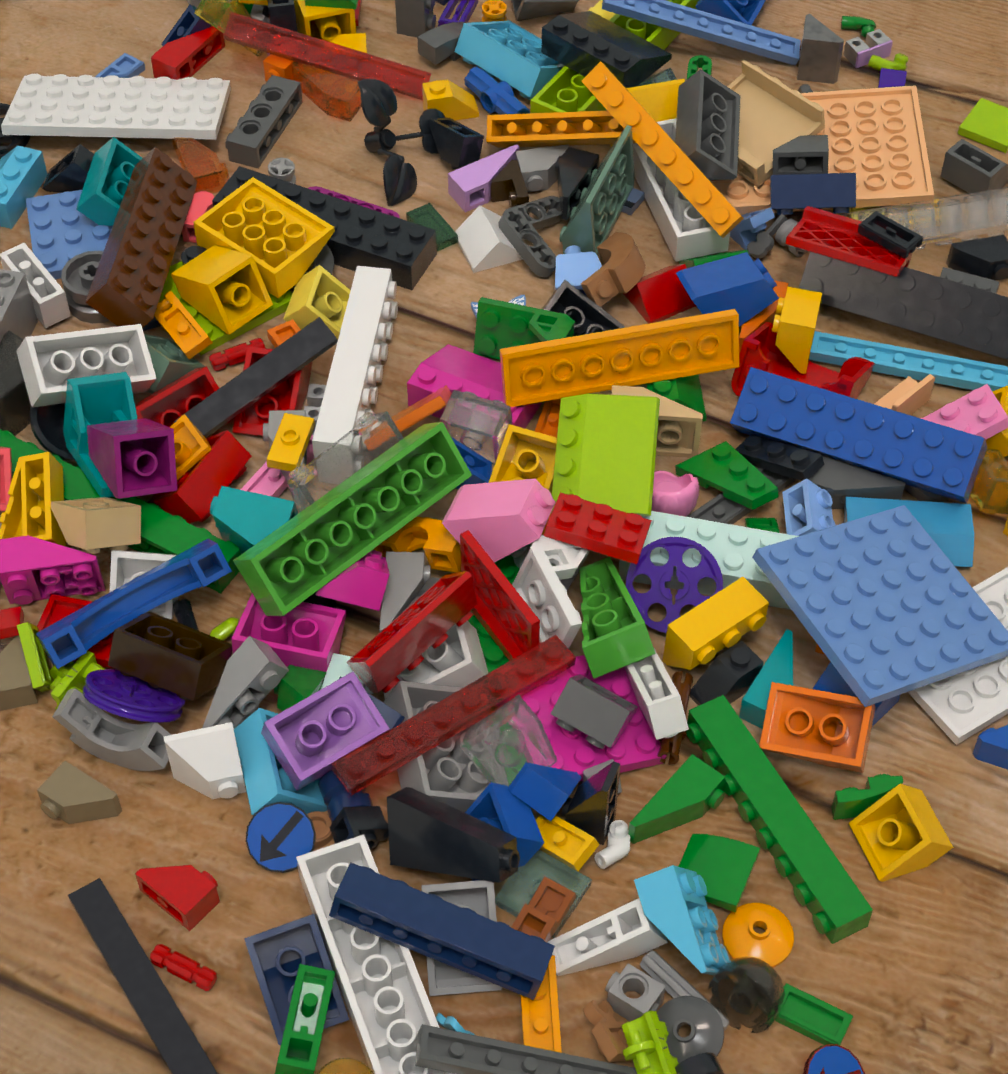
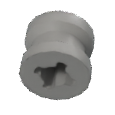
M276 158L269 163L268 173L271 177L296 184V176L294 175L295 164L288 158Z

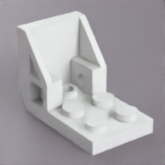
M541 535L539 539L533 542L512 586L540 620L539 642L549 653V661L564 658L582 625L580 614L571 603L567 590L576 578L590 550Z

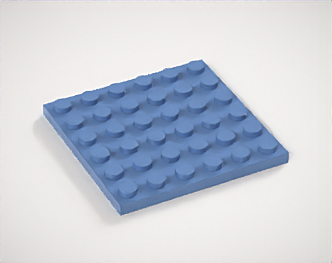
M905 505L758 548L752 557L864 707L1008 656V631Z

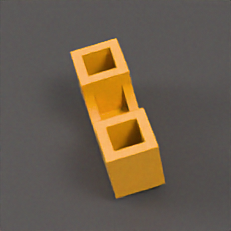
M416 517L373 549L381 552L382 557H386V551L412 552L423 548L431 569L455 573L461 571L460 543L442 524L443 520Z

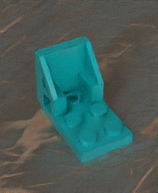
M126 372L67 379L63 425L66 447L100 497H114L89 457L87 425L137 419L131 380Z

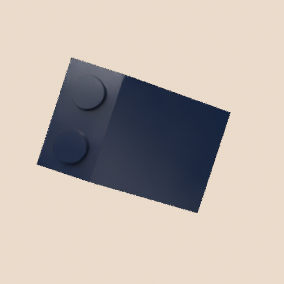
M314 914L244 938L279 1045H281L299 964L333 971ZM335 976L323 1029L349 1020Z

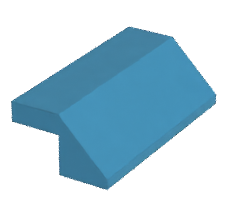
M845 497L843 523L905 505L954 566L973 567L975 535L971 504Z

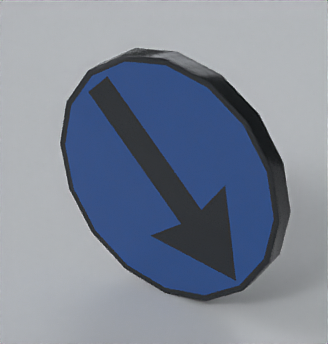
M276 802L264 806L253 815L247 826L245 841L249 854L258 865L269 871L286 872L298 868L297 856L312 852L316 833L312 820L303 809L292 803Z

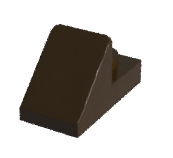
M511 160L492 180L491 202L509 200L510 207L529 202V195L517 160Z

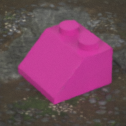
M371 550L316 591V595L379 611L390 575L386 557H382V553L379 551Z

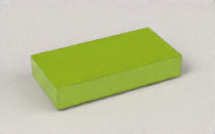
M29 622L19 624L17 629L32 687L41 692L50 690L49 685L53 681L49 673L45 651L36 636L39 628Z

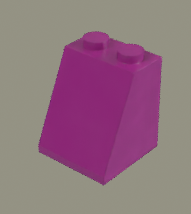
M146 418L87 425L89 457L115 498L121 499L177 491L173 428Z

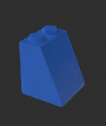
M747 252L686 268L676 273L691 300L702 314L735 309L739 314V327L779 299L773 290L777 286L776 282L760 259L757 258L753 261Z

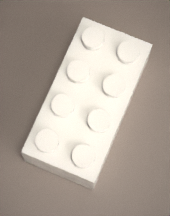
M141 324L25 337L16 351L31 407L65 403L67 379L126 372L131 380L133 394L145 393L157 379Z

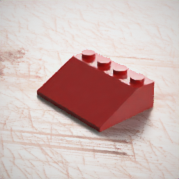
M468 571L444 575L346 662L372 693H379L381 690L384 693L390 691L400 681L397 676L406 668L411 671L424 660L422 653L430 646L433 649L440 646L449 637L446 632L456 624L460 627L473 616L470 610L477 605L472 575Z

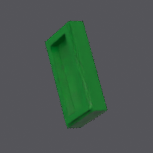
M786 983L770 1014V1019L825 1046L840 1047L852 1022L853 1015Z

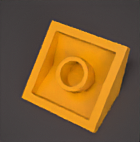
M185 414L170 426V428L174 429L177 480L212 450L208 440Z

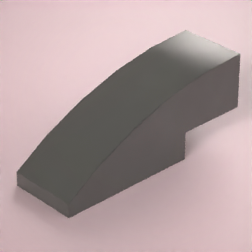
M452 22L440 25L417 37L418 53L435 65L447 57L453 61L462 57L454 51L463 24L470 22Z

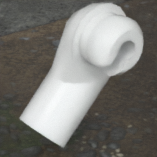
M615 820L610 824L607 847L596 853L594 857L596 864L601 869L611 866L629 854L630 835L628 834V824L625 821Z

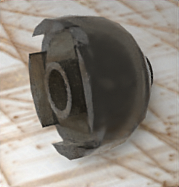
M742 956L728 961L709 983V989L711 988L713 994L710 998L711 1004L729 1020L731 1027L738 1030L741 1028V1024L747 1028H753L750 1033H760L768 1030L784 1005L785 991L781 977L772 966L756 957Z

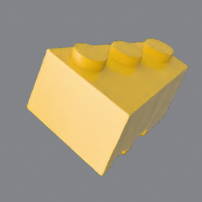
M50 452L19 457L8 491L10 495L6 511L2 512L0 517V539L29 535L66 546L65 537L51 510L52 501H64L63 466Z

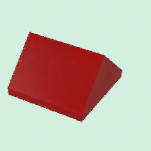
M685 264L668 266L641 277L630 291L623 293L648 324L660 322L696 307L676 275L680 270L686 269Z

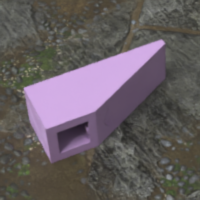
M518 144L448 173V193L464 212L475 209L479 205L482 206L491 200V182L511 160H515V151H519Z

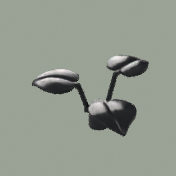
M359 80L358 85L361 92L363 113L371 125L377 126L374 127V131L366 134L364 139L365 146L371 153L377 152L378 155L389 156L384 163L383 180L388 206H394L414 194L417 187V176L414 167L410 163H404L405 159L403 156L388 150L393 148L396 141L422 137L424 150L430 154H439L429 126V119L446 117L437 109H427L421 114L419 119L421 132L395 136L389 129H384L391 123L390 116L397 111V99L394 91L389 85L380 80Z

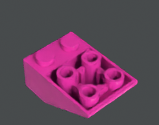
M29 535L0 539V580L10 604L25 605L32 601L49 599L51 594L60 596L79 594L90 596L97 592L106 591L96 555Z

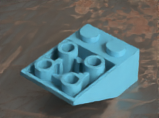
M672 865L635 879L634 882L644 915L702 974L722 977L729 976L727 965L730 964L729 955L725 946L719 943L716 930L719 928L718 921L714 912L708 909L704 897L707 895V887L702 876L697 875L695 871Z

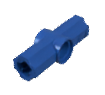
M476 66L470 69L464 78L465 85L480 98L483 108L488 113L497 112L499 115L530 113V110L514 97L513 90L507 82L501 81L498 83L483 69H479Z

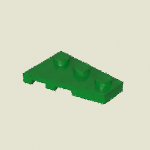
M727 441L675 465L676 475L681 477L685 474H692L693 477L698 478L700 486L706 489L710 486L722 491L724 497L752 510L779 497L778 487Z

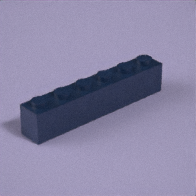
M351 862L334 896L329 914L330 917L534 1000L543 981L555 948L554 945L545 942L538 936L527 935L511 928L506 923L493 921L477 914L472 909L461 908L444 901L435 894H427L410 887L403 881L393 880L376 873L369 867L359 866Z

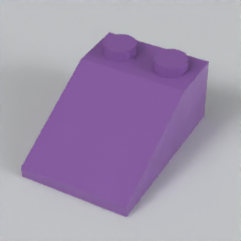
M351 672L265 721L261 734L298 791L343 763L388 732L390 728L355 673Z

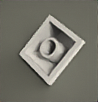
M232 722L164 736L174 779L211 799L232 798L237 794L246 792Z

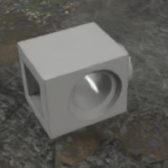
M628 963L621 974L616 971L611 976L605 991L608 992L607 1001L612 1006L613 1011L628 1021H633L648 1011L657 1012L664 1000L665 986ZM636 991L641 996L633 999L627 997L624 993Z

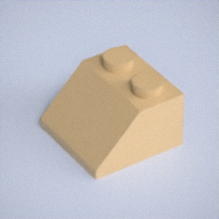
M108 497L51 502V510L67 544L81 548L82 552L89 554L100 553L101 548L108 547L109 550H127L128 545L141 544L140 505Z

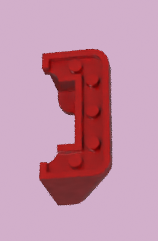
M768 321L743 340L739 354V367L735 368L731 381L732 390L738 397H740L750 367L857 399L868 381L875 364L861 357H851L843 363L839 373L808 361L806 374L800 373L775 345L777 333L772 332L773 323Z

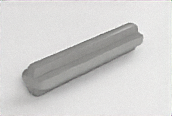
M652 950L642 958L641 968L653 979L663 984L665 991L673 998L694 996L710 1003L656 951ZM715 1008L722 1019L725 1031L729 1025V1020Z

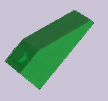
M692 754L629 823L628 834L630 835V842L635 844L699 819L710 808L716 809L726 794L723 791L725 776Z
M299 964L275 1074H314L335 971Z

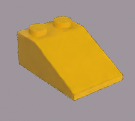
M509 424L488 483L536 478L552 495L557 438Z

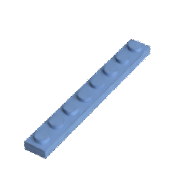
M603 0L602 10L796 66L799 61L801 40L666 0Z

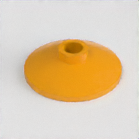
M748 903L739 906L736 912H731L723 925L722 940L728 954L737 963L747 968L765 970L776 967L787 959L794 944V932L787 917L775 907L763 903ZM760 927L763 928L766 932L759 934L756 933L753 930V928Z

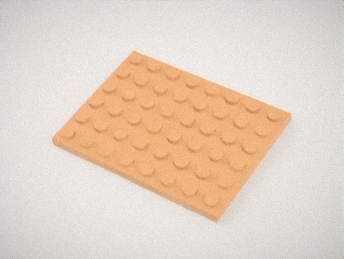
M916 86L801 93L802 96L818 103L824 109L825 128L817 135H828V173H856L855 208L934 203V190ZM738 173L734 180H710L741 215L770 207V177L759 187ZM823 208L821 210H828L833 208ZM793 209V212L804 211V209Z

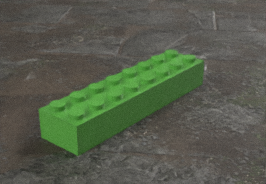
M443 421L423 424L233 561L265 615L284 616L471 477L472 474Z

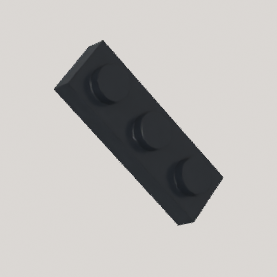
M753 434L736 448L753 466L800 481L806 478L809 479L824 465L821 454Z

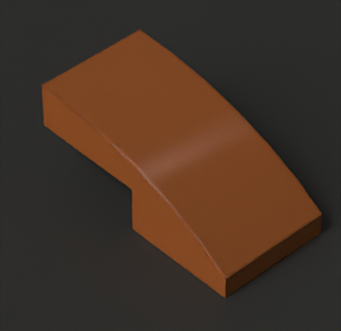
M544 876L529 904H524L511 928L530 936H538L545 942H548L575 901L576 893Z

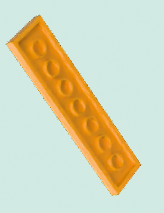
M735 309L500 349L503 396L506 408L612 390V385L635 386L738 368L739 314Z

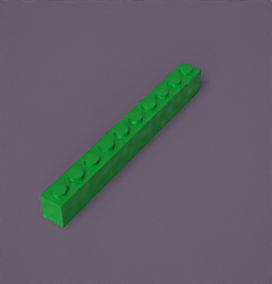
M0 430V447L11 448L12 478L19 457L45 452L32 442L26 443L16 438L11 432ZM52 454L63 466L64 500L100 497L79 466H73L63 461L58 455ZM115 496L108 497L141 506V544L128 545V547L138 552L177 556L209 538L218 543L232 572L210 583L207 587L221 594L240 572L233 561L241 555L240 548L233 542L224 541L212 535L207 529L197 528L187 523L181 516H173L163 511L158 505L147 503L136 496L117 499Z

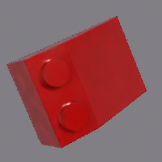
M247 346L243 371L274 349ZM310 362L238 414L234 419L232 432L234 434L263 437V423L269 422V411L302 410L308 392L313 363Z

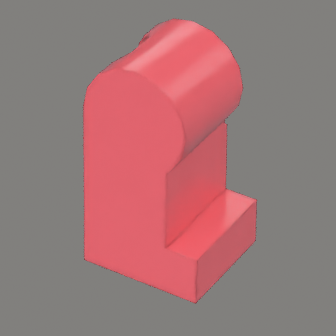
M201 191L193 195L182 229L184 242L197 243L193 222L213 207L212 200L214 195L212 193Z

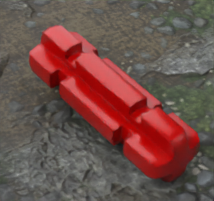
M256 338L249 341L250 344L248 345L245 342L225 349L223 354L220 351L211 354L209 361L213 370L218 371L226 368L225 365L227 364L233 366L244 362L247 346L265 348V344L261 338Z
M157 944L150 954L152 964L162 969L167 967L168 972L189 983L196 982V986L204 991H210L217 981V973L206 966L201 968V963L177 951L172 953L171 948L163 944Z

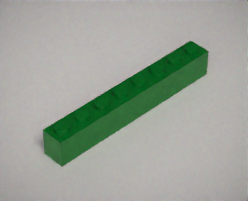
M722 695L690 709L687 720L689 730L686 732L689 740L693 744L697 743L702 751L705 763L725 776L724 792L728 796L732 795L738 804V810L742 819L746 823H751L756 831L759 844L764 850L768 849L773 856L779 874L784 878H788L793 886L797 901L802 906L806 905L812 914L813 923L818 932L822 935L825 934L831 944H834L868 927L873 909L726 697Z

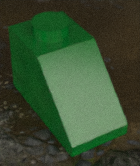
M289 665L287 667L289 671L274 688V694L278 695L277 708L283 712L318 692L322 687L326 672Z

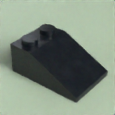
M566 280L561 283L542 307L543 310L567 314L575 321L573 336L626 328Z

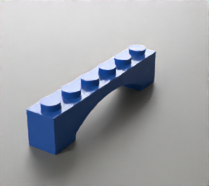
M207 538L37 632L36 636L51 663L59 669L87 653L88 649L114 632L115 629L175 597L209 585L232 572L218 543Z

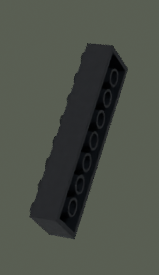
M241 166L237 168L212 200L214 207L254 177L335 227V232L326 243L334 256V265L355 272L357 266L391 269L392 281H396L397 286L409 290L414 289L437 255L436 230Z
M810 251L799 289L822 293L820 303L1008 359V297L904 267L898 277Z

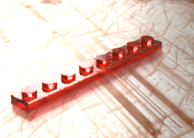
M233 12L230 13L223 35L224 40L354 80H380L389 85L394 92L423 100L422 83L430 82L431 73Z
M554 635L333 762L332 771L352 796L574 666L576 657L558 636Z

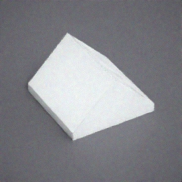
M480 205L454 232V237L473 273L523 260L500 230L498 222L501 216Z
M112 550L110 592L176 555ZM178 597L149 611L165 618L173 619V604L178 600Z

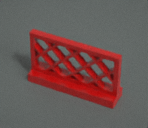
M806 206L802 219L787 235L785 242L787 245L898 277L904 267L909 266L913 254L909 252V256L904 259L857 233L859 224L862 221Z
M467 530L461 533V572L468 571L472 575L477 605L471 609L472 613L515 668L549 661V653L539 642L540 620L470 531Z

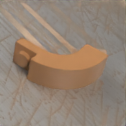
M615 232L596 247L604 265L581 283L586 296L599 307H602L619 292L627 293L644 274L645 262L632 236L629 234Z

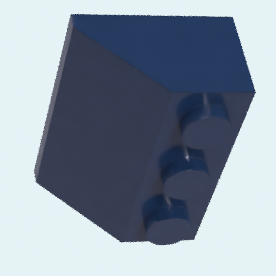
M856 173L771 175L770 207L772 210H776V215H793V209H805L806 206L817 209L833 208L834 214L850 213V208L856 207Z

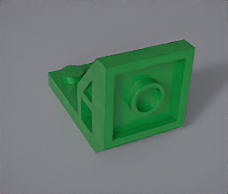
M481 297L478 301L473 353L500 360V349L573 337L575 321L567 314Z

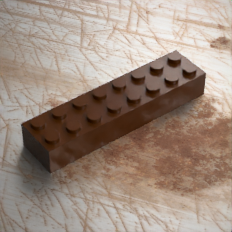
M156 147L134 167L85 303L116 326L141 324L143 328L153 320L198 183L191 173L183 170L167 154L162 153Z

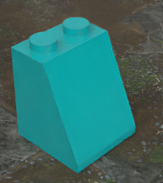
M221 486L219 495L213 497L210 506V514L213 515L215 525L220 532L222 540L233 542L240 548L241 554L299 514L295 501Z

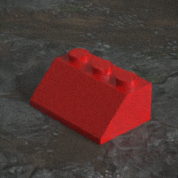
M207 366L196 368L135 404L137 419L146 418L170 427L176 419L217 391L219 387Z
M228 430L208 437L206 439L212 450L177 480V491L154 494L147 503H154L163 511L173 516H181L189 524L197 521L201 523L210 517L212 499L214 496L219 495L221 486L229 487L233 480L238 479L246 471L247 467L245 464L252 455Z

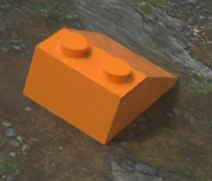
M772 682L759 746L762 750L863 773L875 713V704L864 707L858 697Z

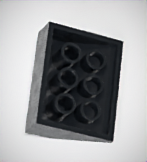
M592 11L561 14L542 27L541 53L584 77L601 61L625 88L638 86L672 59V54Z

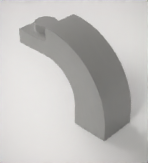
M76 688L67 691L52 716L72 733L69 738L72 742L90 754L109 763L137 771H155L164 769L169 760L164 736L171 734L157 722L131 724L118 720L90 703L84 697V694Z

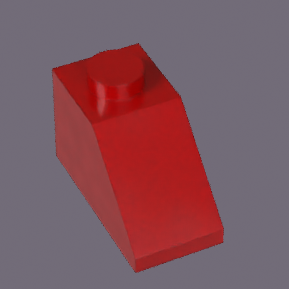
M192 865L143 868L135 873L140 891L188 931H191L220 903L217 881L208 872L203 871L200 873Z

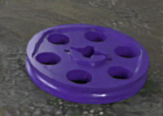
M666 537L646 545L642 549L638 564H630L626 577V588L645 624L657 631L667 633L668 624L681 617L680 611L682 607L688 604L698 606L723 590V577L718 562L704 546L683 537ZM657 547H663L669 554V560L663 566L654 565L650 559L652 550ZM694 548L700 552L701 562L696 567H688L684 564L682 556L686 550ZM674 566L677 567L676 576H678V581L684 583V588L678 589L675 595V604L672 603L673 594H671V589L665 587V583L671 581L672 576H674ZM644 574L651 579L652 585L648 592L638 593L634 589L633 581L636 576ZM710 577L716 582L714 594L704 596L699 593L697 585L700 579ZM654 603L662 604L667 611L666 617L660 622L652 621L648 615V609Z
M96 670L86 676V685L83 687L84 697L93 705L109 713L145 722H171L179 719L182 715V707L185 704V700L179 698L176 693L164 688L152 687L147 681L137 677L125 676L120 673V670Z

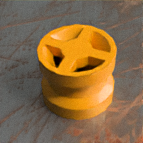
M487 0L482 4V22L507 21L505 16L507 5L501 0Z

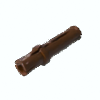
M678 671L672 675V682L680 694L686 716L693 676L686 672L685 680L681 683L683 671ZM687 730L679 732L676 736L670 738H662L657 755L661 757L660 762L665 764L666 758L663 759L662 755L666 754L667 756L668 752H670L668 764L678 763L681 740L685 738Z

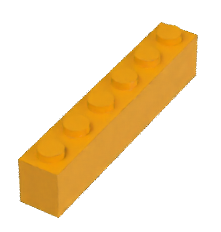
M607 110L487 115L486 142L497 148H509L516 144L519 147L614 144L624 128Z

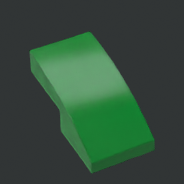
M879 774L874 777H868L865 789L849 787L843 790H836L831 807L833 820L857 817L897 785L903 784V777Z

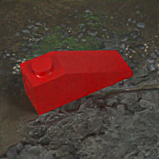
M217 24L166 43L151 56L154 78L165 76L178 80L192 77L225 47L223 26Z

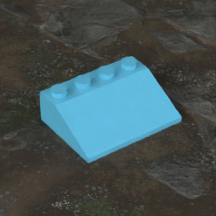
M511 21L464 23L454 51L463 57V61L481 67L490 76L499 78L500 82H507L511 88L520 91L519 94L527 99H532L564 67L563 64L541 53L542 39Z

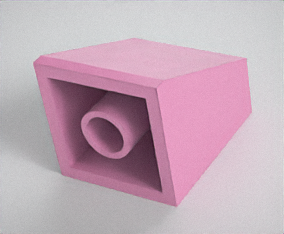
M536 478L467 484L459 488L442 524L459 543L460 534L469 530L495 563L540 538L556 501L549 490L544 488Z

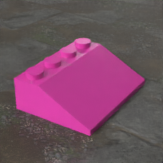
M449 344L421 362L407 382L408 407L447 385L452 393L445 407L431 415L502 442L509 424L526 429L542 402L506 408L503 396L501 363Z

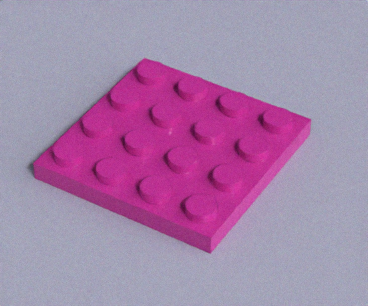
M585 655L495 672L493 680L529 763L577 772L582 777L580 781H583V771L611 759L620 763V773L663 764L660 762L661 757L657 756L660 749L659 739L656 740L639 707L625 667L594 679ZM581 674L638 706L634 716L613 747L610 748L605 745L604 749L598 748L586 740L587 734L578 729H575L574 732L568 731L556 723L558 718L551 715V712L569 678Z

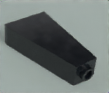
M405 787L387 797L390 865L501 883L518 872L520 855L517 851V838L413 788Z

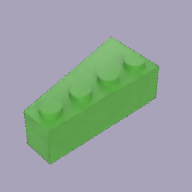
M610 556L580 568V588L583 603H581V612L583 614L582 633L584 636L582 649L593 678L595 679L631 663L640 662L646 657L656 654L645 622Z

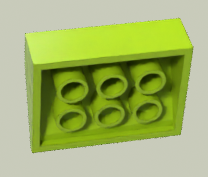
M582 394L561 398L552 487L553 499L557 501L560 492L567 495L573 494L581 499L597 504H606L613 509L626 513H635L642 517L651 516L660 399L649 396Z

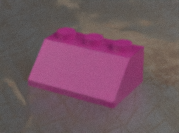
M251 593L231 639L233 654L251 636L268 644L286 667L294 665L327 672L333 653L339 654L346 610L302 602L284 616H266L253 593Z

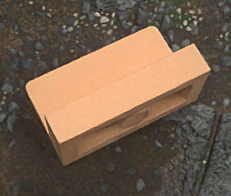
M929 374L918 383L908 376L874 403V405L912 415L930 400L935 377Z

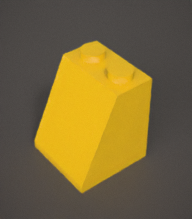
M294 0L298 35L302 36L303 47L308 59L314 58L315 51L339 34L356 33L354 9L305 6V0Z
M214 245L171 273L181 298L229 335L273 305L255 260L249 254Z

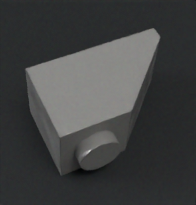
M569 145L515 151V160L518 161L527 192L548 190L558 180V172L555 171L556 161L559 156L565 153Z

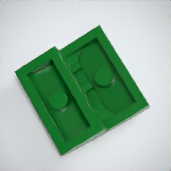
M692 834L678 867L695 871L697 875L702 876L707 887V895L704 896L706 902L736 912L759 856L760 848L730 838L708 834Z

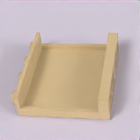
M743 60L741 62L742 74L727 86L741 96L737 173L759 187L773 175V150L798 136L817 135L825 128L824 109L818 103L802 96L799 91L792 90L784 85L778 78L771 77L763 72L757 65H752Z

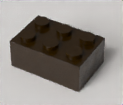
M148 611L114 630L108 666L120 670V673L125 676L137 677L147 681L152 687L164 688L176 693L181 699L195 701L218 686L227 660L232 656V644Z

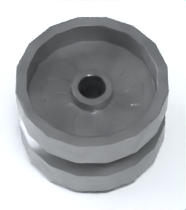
M87 251L76 255L62 269L61 280L69 310L74 317L83 322L93 324L110 321L85 303L104 251Z

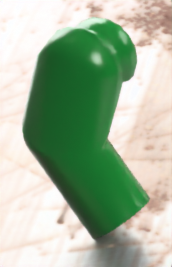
M842 16L841 29L862 30L861 35L863 37H866L867 33L875 31L874 29L876 28L875 22L867 18Z

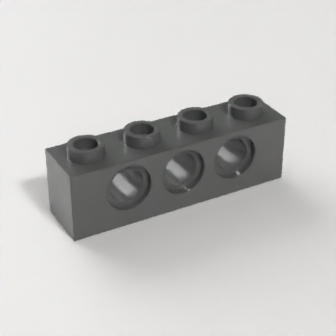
M271 75L267 83L262 85L256 99L251 101L245 115L239 118L236 128L226 138L225 147L228 149L229 161L259 169L303 103L301 82Z

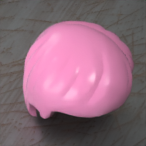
M667 471L654 472L651 511L687 517L695 508L698 500V478L693 477L692 474L676 477Z

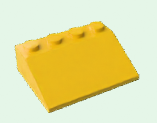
M254 177L193 222L197 246L209 249L217 245L252 255L267 291L277 298H280L300 281L335 232L334 226Z

